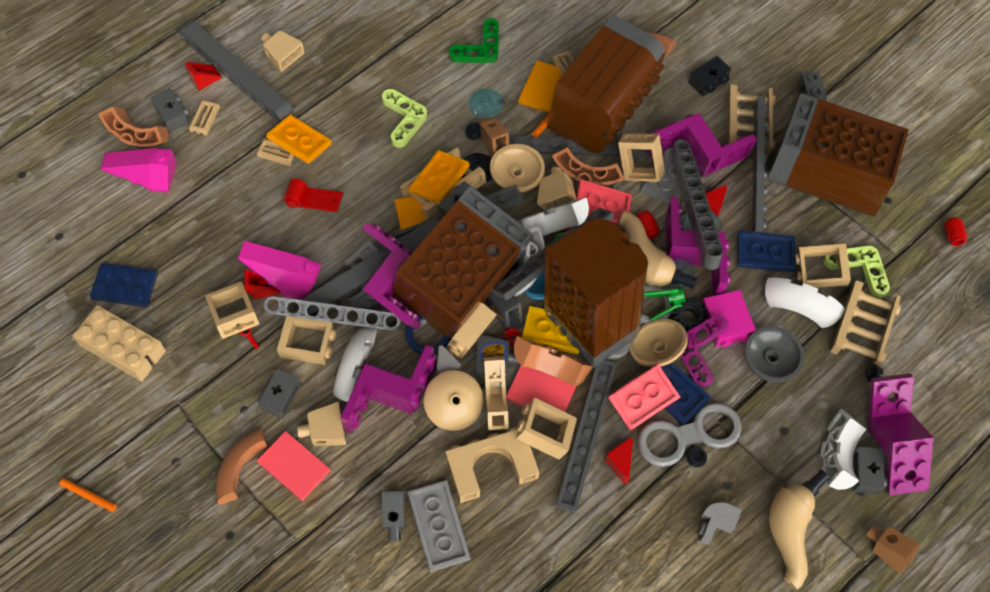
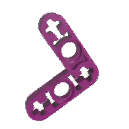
M715 315L686 332L689 342L687 346L692 352H688L685 348L680 356L695 383L702 387H708L712 384L713 374L698 348L728 330V320L721 315ZM717 320L723 322L721 324L722 328L720 329L718 327H715L717 325ZM705 329L707 332L706 338L698 339V331ZM692 356L699 357V363L696 366L690 365V358ZM700 369L703 374L708 375L706 382L699 380L702 377L696 370Z

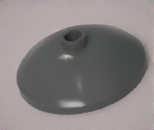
M764 327L758 329L746 342L744 354L747 365L755 375L763 380L775 383L788 381L799 373L804 364V350L800 341L791 332L783 328ZM768 358H773L774 362L769 361Z

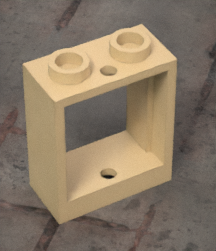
M624 133L618 144L625 181L660 182L665 173L659 134ZM631 149L652 150L655 168L634 167Z
M846 244L799 247L798 254H795V263L799 265L800 272H797V282L801 283V286L803 283L815 288L849 285L851 278ZM837 255L839 278L807 280L804 257Z
M242 281L205 295L222 339L259 325ZM240 298L244 299L247 309L219 319L216 308Z
M481 303L451 339L446 347L449 349L448 352L453 357L462 359L497 314Z
M286 316L277 352L280 358L326 365L327 359H330L332 355V347L330 346L331 342L336 339L337 331L334 329L333 322ZM296 327L325 331L320 352L291 348Z
M535 397L529 403H525L521 411L523 417L516 428L518 431L516 439L560 460L569 451L577 418ZM534 414L560 425L557 440L531 429Z

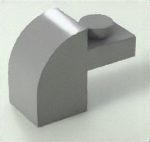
M722 502L710 505L699 519L706 522L703 523L699 532L702 535L700 542L708 545L713 538L716 527L731 534L736 527L742 510Z

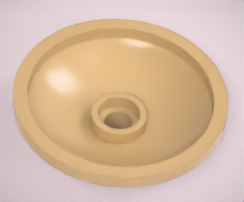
M511 144L502 147L494 154L490 163L491 176L498 186L505 189L516 184L520 192L536 187L542 180L545 171L542 156L532 147L523 144Z
M671 319L650 321L640 327L637 337L629 345V350L633 359L640 365L653 367L658 363L659 366H664L675 361L684 352L688 342L687 333L680 323Z
M458 370L445 371L436 375L428 383L423 397L424 409L428 418L436 426L450 431L462 430L472 425L479 417L483 408V393L478 382L469 374ZM454 397H458V404L452 402Z

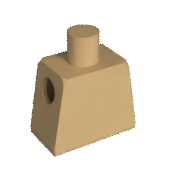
M278 31L273 36L265 33L261 38L262 42H264L262 46L266 57L280 72H283L304 54L303 43L283 31Z
M553 167L551 175L543 177L540 181L537 204L544 211L577 200L572 179L559 167Z
M339 402L309 412L307 414L309 424L297 426L299 438L311 436L313 446L347 445L344 427L340 418L342 414Z

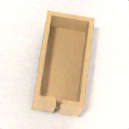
M98 305L72 335L81 347L141 382L152 370V366L145 357L148 356L150 361L156 364L166 351L159 340Z

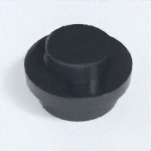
M470 123L466 127L465 135L471 140L481 138V129L478 123Z
M875 363L868 366L865 371V377L870 383L871 378L883 376V369Z
M694 447L688 451L686 459L692 467L699 468L705 465L707 454L703 449Z

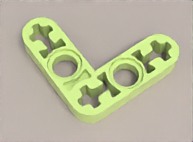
M387 89L382 93L383 104L405 116L391 134L392 145L401 148L409 142L427 119V109L393 89ZM403 103L409 104V107L403 109L400 107V105ZM408 123L414 125L411 129H407L404 126Z
M872 246L848 248L847 254H851L856 258V261L848 260L849 268L862 266L871 294L876 298L886 296L890 285L878 250ZM827 255L824 257L823 263L828 269H838V262H833V260H837V255ZM870 269H877L879 275H872ZM879 285V288H883V291L877 289L876 287Z

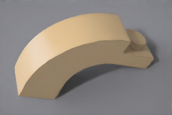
M504 356L484 357L488 430L509 429Z

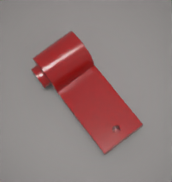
M293 178L289 181L283 201L290 208L300 207L338 212L343 192L308 188L304 181Z

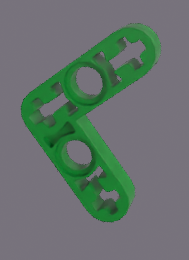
M488 18L484 21L483 45H453L449 48V59L456 63L496 62L499 54L498 21L494 18ZM489 26H493V32H489ZM489 38H493L496 41L493 43H489L486 40ZM489 49H493L492 56L489 55ZM475 51L478 55L471 56L469 53Z

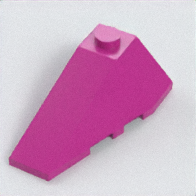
M151 148L105 153L101 170L119 178L123 177L130 180L133 184L142 185L150 191L169 193L177 161L172 150Z
M247 241L243 242L237 258L254 273H258L266 279L270 286L273 285L277 288L281 295L298 299L309 295L321 264L305 257Z

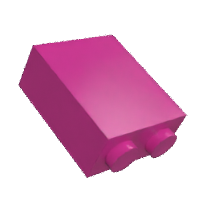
M740 290L703 299L702 308L706 307L707 309L705 312L708 314L707 320L715 315H721L729 323L728 330L713 339L715 347H728L739 341L745 343L756 331ZM717 320V325L715 327H718L720 329L722 328L721 324L723 322Z

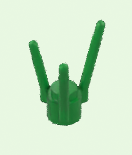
M682 287L644 292V296L649 298L668 296L669 302L674 303V305L651 317L650 321H654L670 311L682 307L681 302L686 301Z

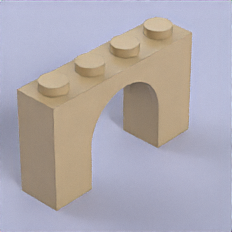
M517 427L507 430V433L500 435L498 433L491 434L487 439L481 441L475 439L468 442V445L461 447L460 445L450 447L448 451H445L446 460L460 503L480 497V489L473 467L478 458L486 453L496 452L506 456L513 465L519 484L539 478V470L530 445L516 439L518 434Z

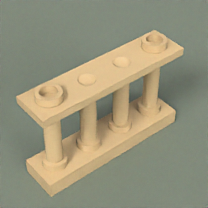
M730 84L727 93L726 143L736 142L740 138V136H737L739 130L754 132V124H744L737 121L739 116L754 117V110L740 109V107H737V103L739 101L755 103L758 96L740 94V92H737L738 85ZM769 88L765 97V104H768L767 115H765V120L768 121L767 130L765 131V136L768 138L767 146L765 147L767 157H769L776 145V140L773 139V106L775 104L773 88Z
M457 147L448 152L450 155L461 158ZM481 167L474 171L468 168L464 173L466 176L458 181L454 188L465 181L473 188L478 189L486 183L484 170ZM417 174L400 186L403 198L413 196L423 205L424 218L429 220L441 215L438 207L440 204L428 201L409 192V187L419 175Z
M856 280L850 289L844 307L845 312L840 319L830 352L837 355L841 349L845 350L846 348L874 359L873 363L883 364L887 353H884L892 324L895 315L899 314L902 306L899 304L901 297L897 295L893 302L889 303L865 294L862 290L863 282ZM862 300L889 310L887 318L885 319L859 309L856 306L857 302ZM857 316L884 326L882 334L879 335L854 325L851 322L852 317ZM852 332L878 342L877 350L873 351L848 341L849 339L846 338L847 333L850 334Z

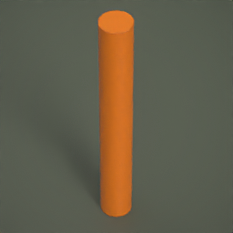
M550 113L532 132L534 137H538L547 127Z
M62 478L59 483L60 486L111 512L117 507L116 504L65 478Z

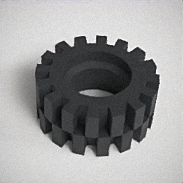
M688 297L687 301L681 302L682 307L672 310L671 320L680 323L686 332L706 321L708 316L705 313L706 307L702 308L703 303L700 302L698 304V299H695L693 302L691 297ZM684 311L693 312L696 315V320L688 322L682 318V313Z

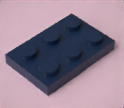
M739 231L737 267L794 273L796 269L795 236Z
M101 263L90 298L97 301L148 308L158 273L155 270Z
M671 362L660 367L680 395V398L664 409L680 424L684 425L710 399V396Z

